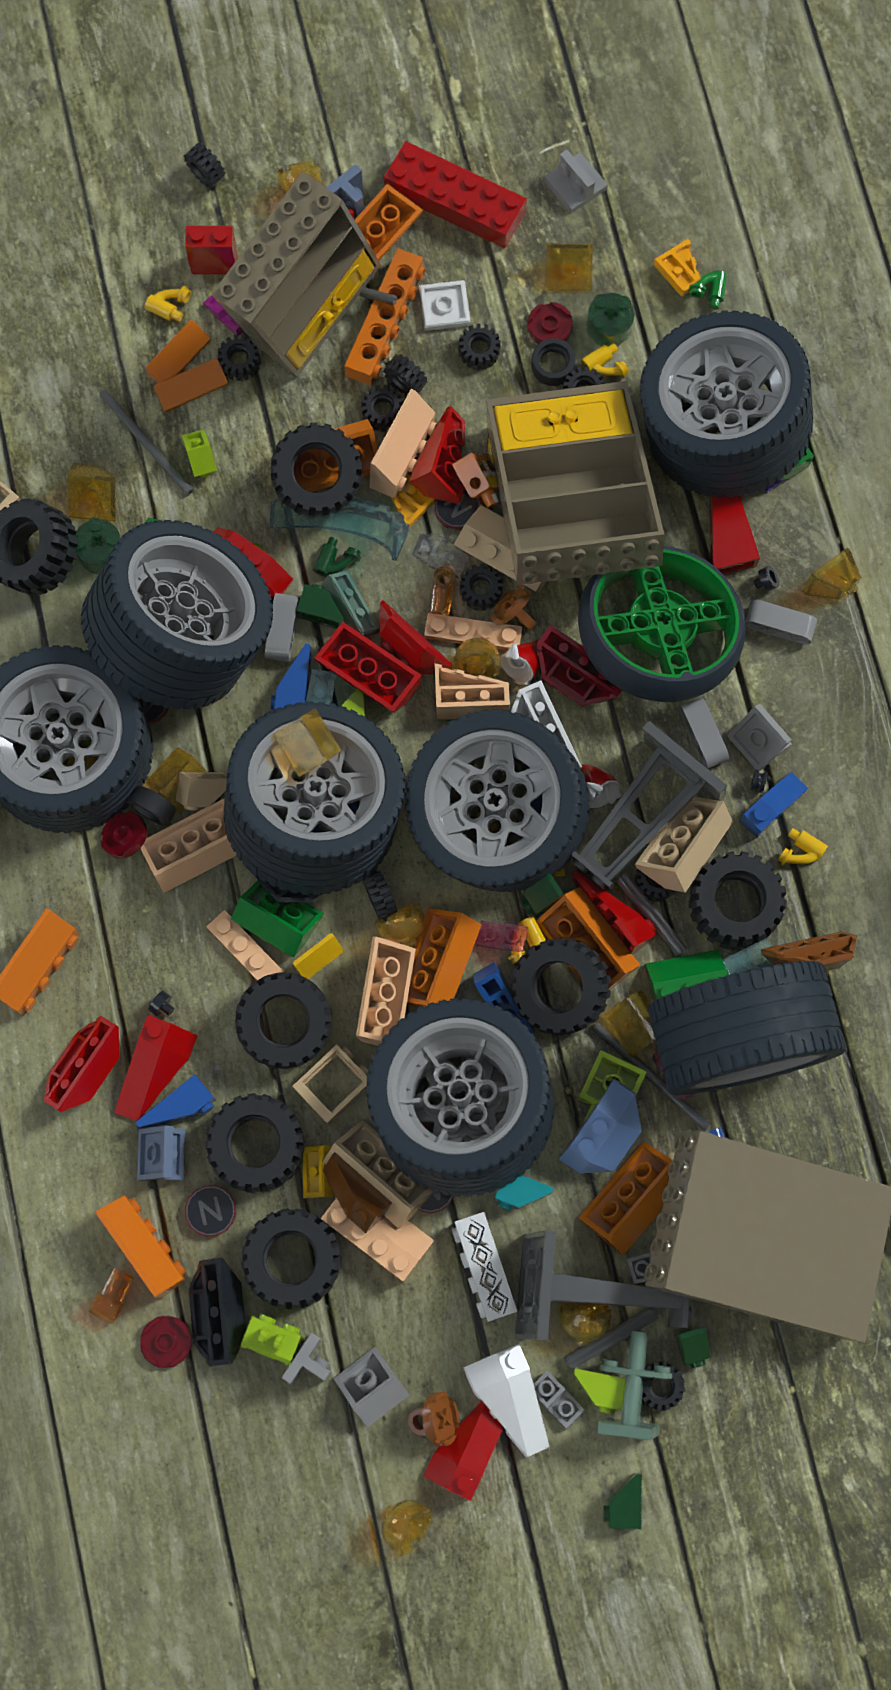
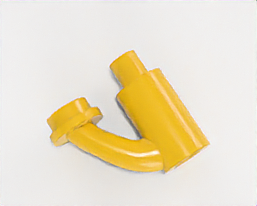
M184 285L181 289H168L160 291L155 295L151 294L146 300L145 309L168 321L174 319L180 322L183 318V313L177 311V306L164 300L177 298L178 302L187 303L191 296V290Z
M614 343L608 347L603 345L580 360L584 370L585 367H589V372L595 369L597 370L596 375L601 373L602 376H620L623 379L629 373V369L623 361L614 363V367H602L603 364L613 359L612 355L618 352V348Z
M792 828L788 836L796 841L794 845L807 852V854L792 855L793 850L785 848L778 861L781 862L782 866L785 863L809 864L819 860L828 845L804 830L801 833Z
M534 916L518 923L513 933L511 956L508 957L509 962L511 961L513 965L518 964L520 957L525 954L524 950L520 951L523 936L526 938L530 948L546 941Z

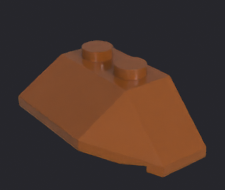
M840 931L761 949V954L773 965L800 961H818L824 964L826 974H829L830 970L839 969L854 958L857 935Z

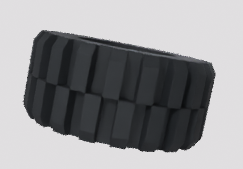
M312 422L309 426H304L303 424L297 426L296 430L288 431L282 441L279 440L275 452L272 454L270 471L275 493L288 509H293L294 513L300 516L304 514L308 515V518H315V516L325 518L329 517L332 513L337 514L342 511V508L351 503L359 489L362 478L360 453L358 449H355L354 442L350 437L347 438L339 428L337 430L331 428L332 425L325 423L324 426L318 425V422ZM310 449L327 451L335 458L338 464L339 475L336 483L329 490L322 493H311L299 486L294 477L293 468L296 459L300 454Z
M25 498L21 499L20 502L16 500L10 503L9 507L2 508L0 510V583L27 595H42L47 593L48 590L52 591L57 588L59 582L63 583L67 578L66 574L68 571H72L74 567L72 563L74 559H77L78 554L76 552L78 538L75 537L77 532L75 526L72 525L71 519L62 511L37 499ZM39 530L40 538L37 551L24 564V546L29 537Z
M732 851L727 852L723 857L721 855L714 857L710 863L707 862L702 867L689 893L691 894L688 901L689 908L692 909L690 916L692 921H696L698 924L696 929L700 934L704 932L708 935V941L713 943L715 940L720 943L719 947L725 949L728 946H733V950H741L745 946L751 948L756 946L757 943L765 941L782 921L783 912L787 905V900L784 899L787 893L786 887L780 884L782 881L781 875L773 873L772 869L774 866L770 862L766 865L762 863V857L755 855L754 858L748 857L749 852L741 851L739 855H735V852ZM728 880H740L753 887L760 899V908L757 915L746 922L732 921L723 916L714 900L716 889L720 884Z
M569 938L546 940L532 946L527 950L528 953L520 957L518 960L520 964L517 968H514L512 974L515 976V981L511 982V990H515V997H512L514 1005L518 1004L520 1010L517 1012L521 1018L526 1017L528 1019L527 1024L532 1028L537 1027L539 1032L545 1034L569 1035L588 1028L590 1024L595 1023L600 1018V1013L605 1011L607 1007L606 1000L610 998L611 990H608V984L611 983L610 976L606 975L605 969L608 968L605 962L600 961V955L595 950H590L589 945ZM555 963H566L573 966L582 979L583 992L581 999L574 1007L568 1010L551 1008L544 1001L540 992L542 973L547 967Z
M286 972L266 975L251 984L241 996L235 1017L237 1037L243 1049L255 1061L274 1069L299 1067L316 1057L326 1044L332 1022L330 1006L319 987L301 975ZM276 997H291L301 1003L306 1011V1030L293 1043H274L266 1038L260 1028L259 1019L263 1007Z
M250 1093L245 1097L240 1095L233 1098L234 1101L229 1104L226 1102L221 1106L222 1110L218 1114H214L212 1117L213 1122L206 1131L208 1137L207 1141H205V1149L208 1153L209 1164L214 1169L213 1171L226 1184L247 1193L270 1192L273 1188L281 1187L287 1179L290 1180L293 1177L294 1171L297 1167L299 1168L302 1162L301 1157L302 1153H304V1134L295 1114L282 1101L266 1094L261 1096L256 1095V1093ZM250 1120H262L274 1127L279 1137V1148L276 1156L268 1164L256 1168L241 1164L235 1158L231 1147L232 1137L236 1129L241 1124Z
M287 1208L280 1209V1211L275 1213L271 1212L263 1220H259L254 1224L255 1227L251 1232H248L245 1238L247 1239L245 1246H242L241 1254H243L241 1267L245 1274L246 1283L251 1287L252 1292L269 1305L278 1308L298 1309L308 1307L320 1301L332 1289L339 1275L341 1264L340 1247L335 1234L323 1220L311 1212ZM290 1234L299 1235L307 1239L313 1246L316 1256L315 1266L311 1274L305 1280L295 1284H286L278 1281L271 1274L267 1264V1255L272 1244L280 1237Z

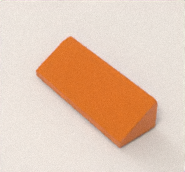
M191 319L146 366L147 375L157 383L177 376L209 343L211 338Z
M215 358L154 385V390L164 412H167L228 385V382L218 359Z

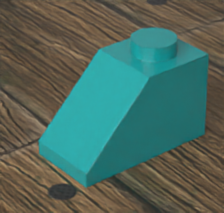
M521 1176L517 1177L513 1183L506 1184V1187L498 1189L494 1200L499 1202V1207L512 1211L513 1207L519 1209L551 1195L554 1188Z

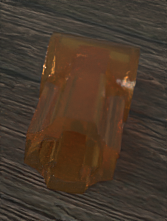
M441 566L434 573L429 613L445 616L450 614L455 587V573L450 567ZM441 577H448L451 581L447 584H442L438 580Z
M113 1268L102 1292H99L95 1297L89 1313L113 1324L122 1309V1301L134 1277L117 1268Z

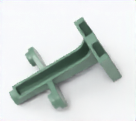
M631 1331L627 1367L618 1366L619 1361L603 1359V1364H600V1371L626 1374L621 1419L607 1418L599 1422L598 1434L652 1440L659 1436L660 1424L644 1423L640 1419L644 1376L672 1379V1373L670 1372V1367L654 1366V1370H645L647 1332Z

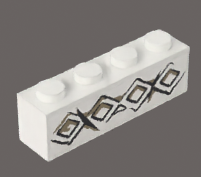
M482 1212L455 1221L456 1228L451 1230L456 1244L460 1242L462 1244L464 1252L460 1253L464 1269L470 1268L472 1277L468 1278L472 1293L478 1292L481 1302L476 1303L480 1317H486L487 1322L517 1312L485 1213Z

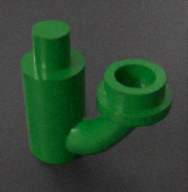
M716 270L703 275L695 284L689 286L690 296L702 298L706 293L705 285L710 283L708 293L710 308L718 310L720 303L724 301L727 273Z

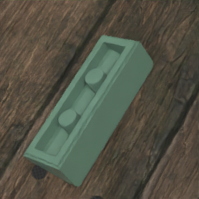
M348 571L328 575L322 586L325 590H328L344 618V623L366 638L379 632L380 628Z

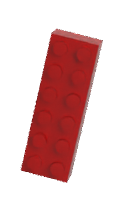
M407 141L402 145L384 176V187L388 184L422 210L504 249L507 247L526 213V197Z

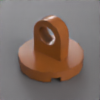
M518 585L517 591L513 589L508 591L497 602L493 609L495 614L492 613L490 618L496 625H503L515 617L526 629L531 631L536 622L522 609L530 599L531 591L525 585Z
M446 1392L431 1393L426 1398L424 1405L413 1410L408 1417L410 1429L417 1435H426L430 1442L436 1446L450 1445L456 1439L457 1435H454V1432L459 1427V1413L456 1403L452 1398H448V1393ZM418 1415L422 1416L423 1426L418 1422Z

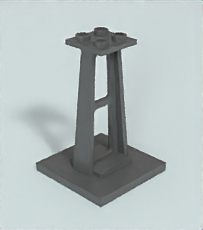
M650 721L642 728L644 743L655 752L579 855L575 851L571 854L574 859L572 862L574 866L584 874L590 872L593 875L591 878L593 882L602 889L607 887L612 890L614 885L611 881L701 790L713 800L723 801L726 795L727 785ZM667 765L687 782V786L650 824H645L630 811V807L660 767ZM626 818L639 828L640 835L609 867H604L595 860L594 855L620 820Z
M545 1230L523 1234L515 1339L548 1341L551 1301L668 1308V1327L687 1328V1324L690 1323L692 1310L689 1307V1298L650 1287L553 1273L556 1231Z

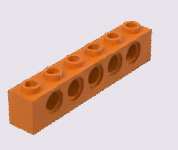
M397 248L378 291L396 295L400 298L397 299L395 305L377 300L373 301L345 363L346 377L370 386L374 378H379L382 370L383 358H388L391 350L390 342L398 336L400 329L398 324L401 319L404 320L408 312L407 304L409 300L414 299L417 292V287L415 286L418 280L422 281L425 275L426 268L423 267V257ZM401 277H407V278H409V279H407V280H400L399 278H401ZM383 316H390V317H391L390 319H387V320H386V319H382ZM376 335L382 336L381 339H374L373 337ZM366 355L374 356L371 359L364 358Z

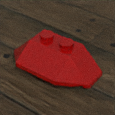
M217 527L213 532L214 534L221 535V538L229 540L233 546H237L240 552L244 553L248 557L247 559L254 563L255 568L261 573L260 576L264 578L265 586L268 587L269 595H271L272 599H274L275 593L284 594L294 581L273 557L235 531Z
M384 600L380 602V646L391 655L393 654L421 675L435 674V663L442 665L443 668L452 670V663Z
M99 1016L96 1018V1021L89 1023L75 1034L48 1074L46 1094L43 1097L44 1102L59 1112H63L91 1101L119 1059V1027L116 1024Z

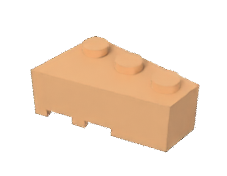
M435 663L437 720L459 719L458 717L462 715L467 716L469 713H478L481 710L509 711L508 682L481 675L477 677L465 674L462 670L446 669L442 665Z

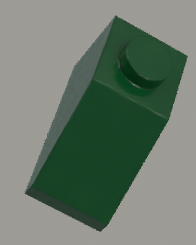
M318 584L304 585L296 610L298 619L337 629L344 622V618L328 590H325L323 586Z
M549 873L523 893L522 899L524 901L521 904L528 915L532 913L537 918L550 909L563 896V892Z
M698 1327L674 1335L683 1365L690 1364L691 1369L706 1365L705 1360L711 1358L705 1327Z
M633 1473L608 1498V1505H603V1522H608L607 1526L609 1528L641 1529V1473Z

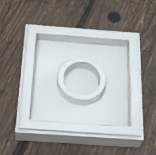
M465 280L419 285L425 331L471 325Z

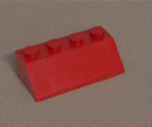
M344 622L340 624L314 657L315 661L391 713H395L406 705L421 686V674Z

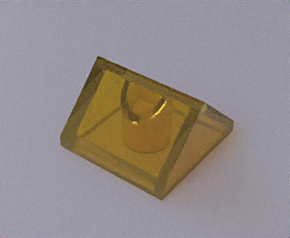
M547 243L545 290L591 291L593 243Z
M316 708L273 733L299 777L342 751Z
M177 747L145 781V784L176 807V811L182 814L185 810L184 805L176 801L179 772L207 771L192 755Z
M642 990L629 995L602 1016L630 1058L655 1042L653 1027L651 1026L648 1006L651 1003Z

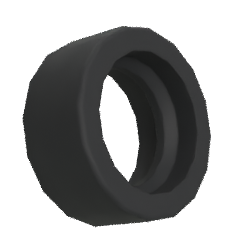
M547 339L540 342L535 347L531 360V370L535 378L548 386L564 384L566 376H570V372L575 370L576 359L573 348L566 341L560 339ZM548 352L560 353L567 359V366L558 373L547 372L540 366L541 356Z
M137 785L128 799V804L134 810L162 826H167L176 812V807L167 799L141 785Z

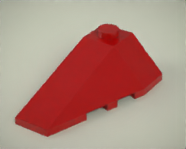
M451 405L446 408L416 461L410 482L425 497L458 504L462 500L465 487L452 464L463 458L462 446L465 445V420Z
M575 871L572 873L571 880L577 888H582L632 955L654 940L656 936L654 931L656 929L648 918L644 920L639 913L579 872Z
M147 1015L114 1113L135 1121L142 1118L156 1101L158 1095L167 1084L169 1085L181 1067L187 1063L198 1035L167 1021Z
M482 1400L459 1424L458 1429H455L454 1435H457L456 1439L450 1445L439 1446L434 1451L423 1475L432 1482L469 1501L472 1500L503 1430V1425L497 1418L494 1419L489 1413L490 1409Z

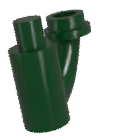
M329 537L327 544H323L313 571L324 577H327L329 574L339 573L354 561L359 562L361 552L355 548L348 547L347 551H344L343 554L345 558L333 564L338 552L336 548L338 540L334 537Z

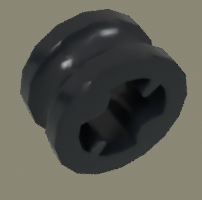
M755 769L750 787L751 791L758 789L760 793H763L768 772L760 773L758 769Z

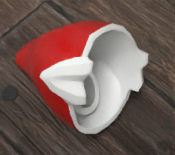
M538 640L519 645L514 643L501 656L502 668L511 678L516 680L514 682L518 685L529 686L531 684L530 681L540 667L537 651Z
M581 765V771L585 776L588 787L590 808H599L608 803L613 804L622 796L619 782L610 773L596 766Z

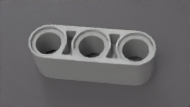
M275 593L272 627L266 640L265 659L282 662L290 661L298 618L296 610L300 596Z
M761 600L750 601L745 618L746 627L800 644L811 643L817 624V619L812 615Z
M700 697L680 705L679 712L703 766L708 769L728 761V750L704 698Z

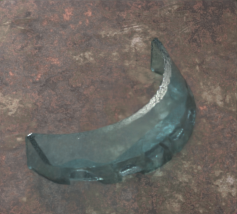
M353 497L351 503L342 508V511L337 514L332 513L329 517L322 518V516L308 518V515L304 514L300 516L294 513L293 509H288L280 498L271 502L270 529L321 528L352 533L382 545L388 550L394 561H397L409 533V524H406L403 514L400 512H390V507L359 497Z

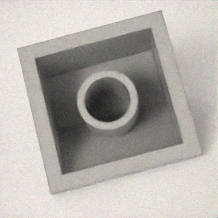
M376 1347L372 1348L333 1378L353 1410L367 1427L409 1396L405 1387Z

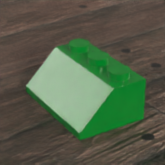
M257 880L240 897L231 920L294 958L304 947L324 913L308 903H277Z
M718 950L645 963L653 1002L683 988L728 975Z

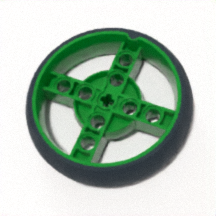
M663 547L662 566L593 575L583 591L579 604L578 627L585 652L594 667L617 688L645 700L680 702L693 699L711 691L731 673L743 650L746 631L745 617L742 604L735 589L728 579L711 563L696 554L679 548ZM662 576L670 577L689 585L703 595L707 601L690 603L682 595L667 590ZM632 577L638 598L631 604L628 612L598 617V604L605 590L622 579ZM723 630L725 643L720 657L710 666L693 672L686 649L693 643L696 634ZM633 643L642 652L658 658L662 673L638 666L625 658L614 646Z

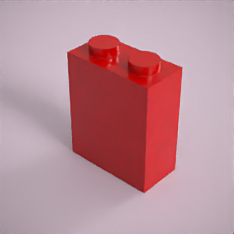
M186 226L185 249L191 275H226L238 259L233 226Z

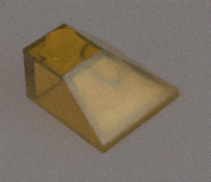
M73 463L67 473L68 516L70 518L115 522L116 476L95 464Z
M846 548L810 574L802 592L808 596L837 600L844 595L849 597L858 590L857 585L861 580V576L849 548Z

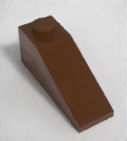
M336 1153L332 1154L322 1171L346 1217L363 1232L367 1233L384 1217L392 1202Z

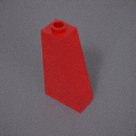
M713 495L712 497L709 496L710 563L723 575L756 567L760 560V555L741 497L737 495L731 498H727V496H723V498Z

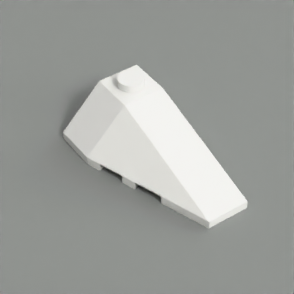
M519 1344L463 1367L473 1393L478 1399H482L490 1409L489 1413L494 1419L497 1418L506 1429V1434L525 1457H529L549 1447L530 1369Z

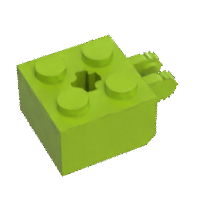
M600 1050L578 1097V1100L590 1105L584 1121L608 1088L606 1083H610L611 1080L615 1079L637 1095L647 1072Z
M260 1314L259 1318L252 1317L241 1347L251 1349L263 1356L284 1362L285 1365L290 1366L298 1354L304 1336L299 1334L301 1329L285 1323L282 1328L275 1325L276 1319Z

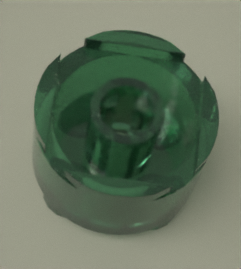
M617 293L598 294L594 297L588 309L586 331L597 345H606L608 347L614 343L618 347L630 337L634 321V308L631 300L627 296Z
M91 518L76 531L77 535L75 537L78 538L76 552H78L77 557L81 565L87 571L99 574L121 536L112 523L99 518Z

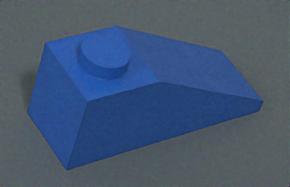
M310 644L304 645L277 686L276 695L271 697V710L278 707L283 708L284 705L288 704L295 705L298 702H307L312 654Z
M790 772L747 810L740 822L758 838L809 788Z
M495 962L473 974L474 984L485 1002L492 1003V1006L497 1005L503 1008V1011L507 1010L514 1018L517 1017L521 1020L522 1024L529 1028L530 1033H534L532 1027L527 1024L528 1019L526 1017L521 1018L517 1012L520 1008L518 1004L514 1005L512 997H515Z
M194 1074L135 1122V1124L140 1129L197 1117L200 1113L204 1116L214 1108L213 1103L216 1099Z

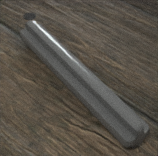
M627 873L617 879V884L645 919L648 918L656 929L655 931L674 955L678 956L687 949L686 945Z
M649 1307L565 1357L567 1365L570 1369H574L629 1337L631 1331L641 1330L658 1319L656 1312L652 1307Z

